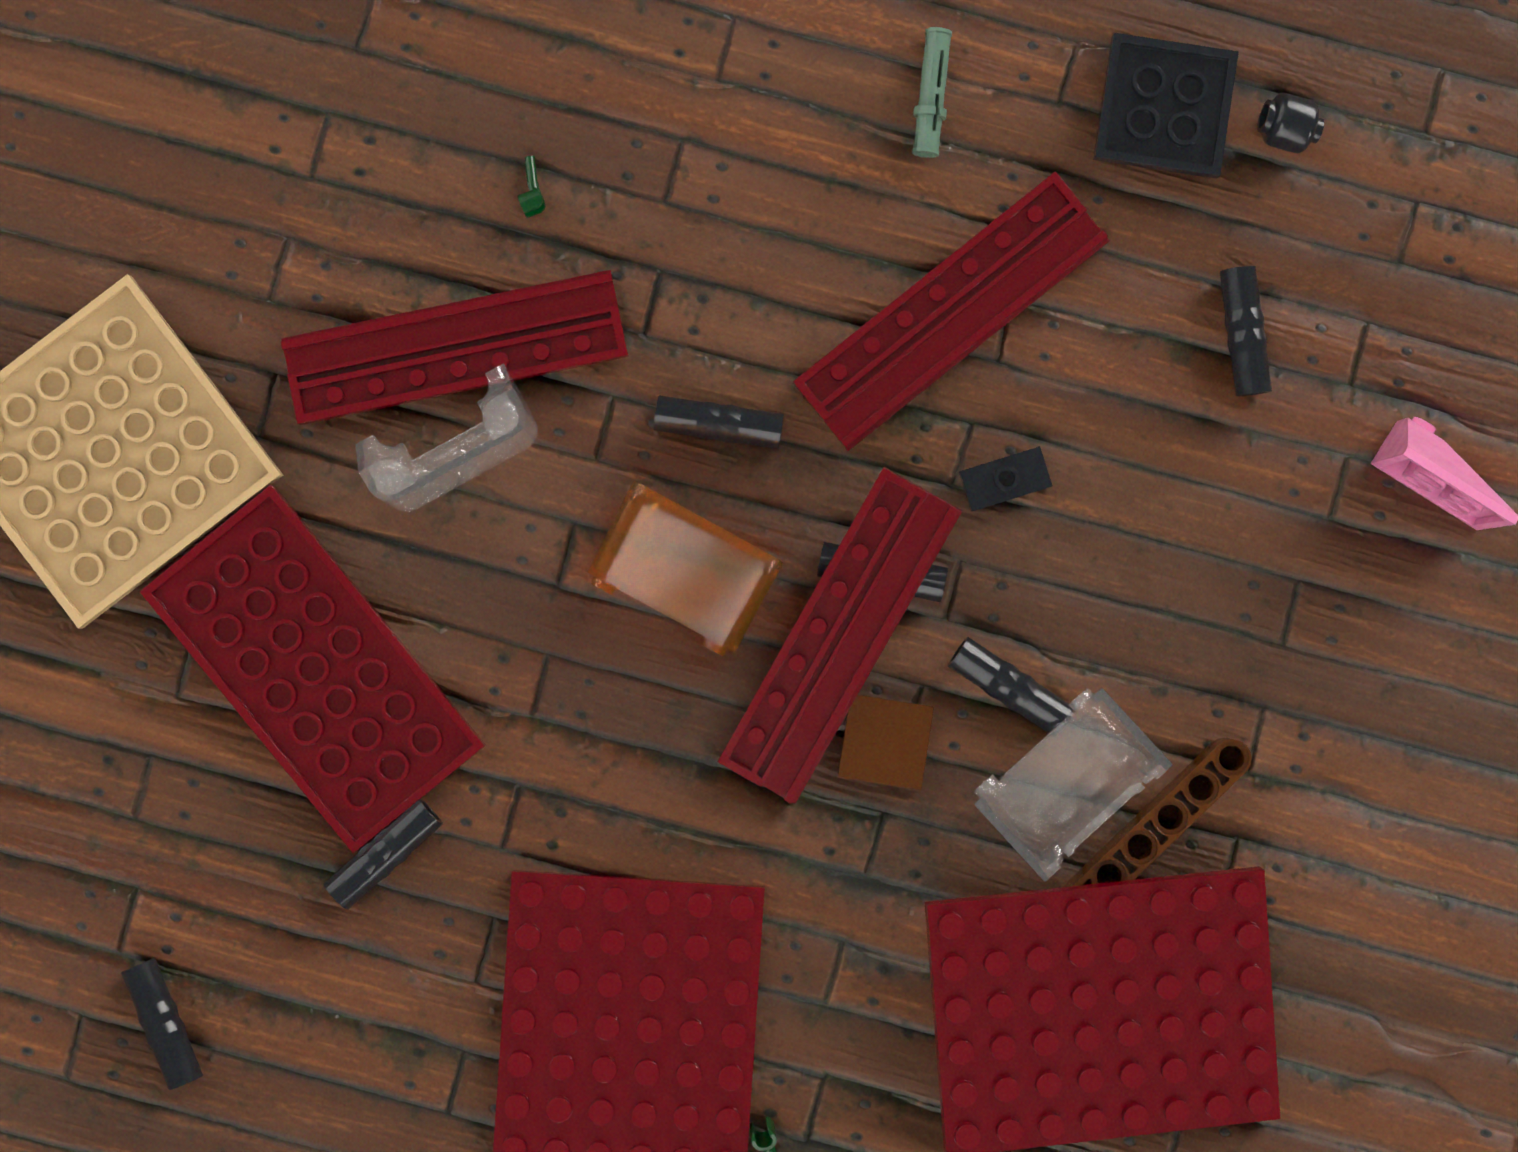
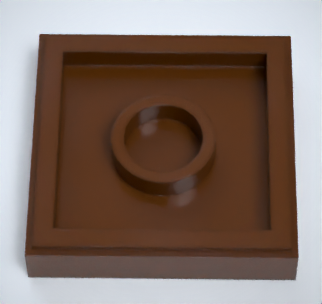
M857 695L846 717L837 777L921 790L934 707Z

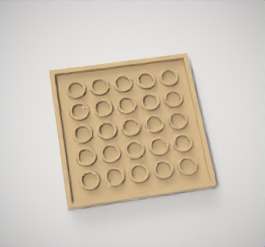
M129 274L125 275L0 370V526L78 629L86 627L250 502L270 484L272 485L284 476L134 278Z

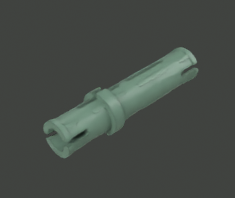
M929 27L925 29L926 37L919 102L913 111V117L917 120L912 154L925 158L939 156L942 121L946 120L947 109L943 107L952 31L942 27Z

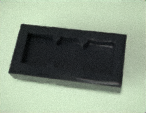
M1040 446L959 471L971 512L1053 486Z

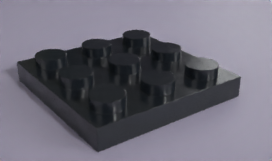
M1113 33L1093 160L1217 179L1221 174L1239 51Z

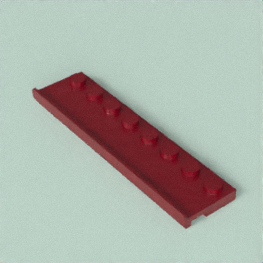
M1055 171L795 379L793 384L848 452L1103 248L1110 241L1107 238L1108 235L1104 230L1101 231L1086 212L1087 209Z
M611 270L281 338L282 341H280L286 359L287 376L296 420L299 425L629 357Z
M883 467L717 761L718 763L760 787L768 788L782 796L790 804H796L961 515L962 509L955 507L899 474Z

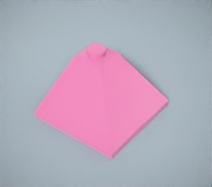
M1413 417L1412 420L1405 418L1397 421L1370 463L1475 530L1516 525L1518 521V515L1443 439L1434 434L1436 428L1421 418Z

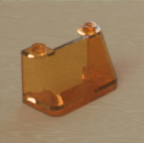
M633 481L587 572L594 576L590 584L612 596L616 588L701 634L705 637L702 642L703 646L724 656L727 649L736 653L784 562L650 488Z

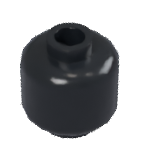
M1280 93L1273 100L1268 99L1261 109L1257 123V131L1262 133L1265 144L1293 153L1303 152L1311 142L1317 143L1324 128V119L1319 118V109L1316 102L1287 93Z

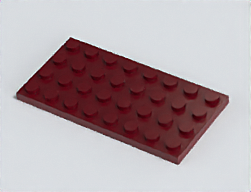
M270 484L140 591L146 601L352 853L357 852L415 802L424 797L486 746L274 485Z

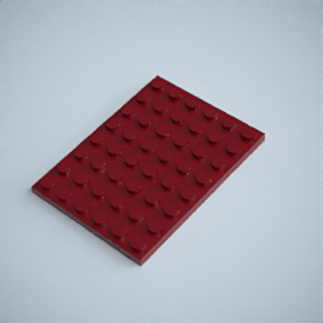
M1260 866L924 902L944 1152H1001L1280 1119L1265 870Z
M513 870L511 874L493 1152H748L765 886Z

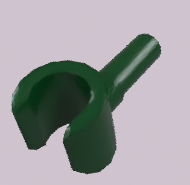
M534 156L525 157L527 185L530 191L517 195L526 218L542 213L546 207L539 189V183L537 182Z
M766 1117L768 1130L765 1132L756 1131L753 1123H750L752 1146L759 1151L776 1152L777 1138L774 1121Z

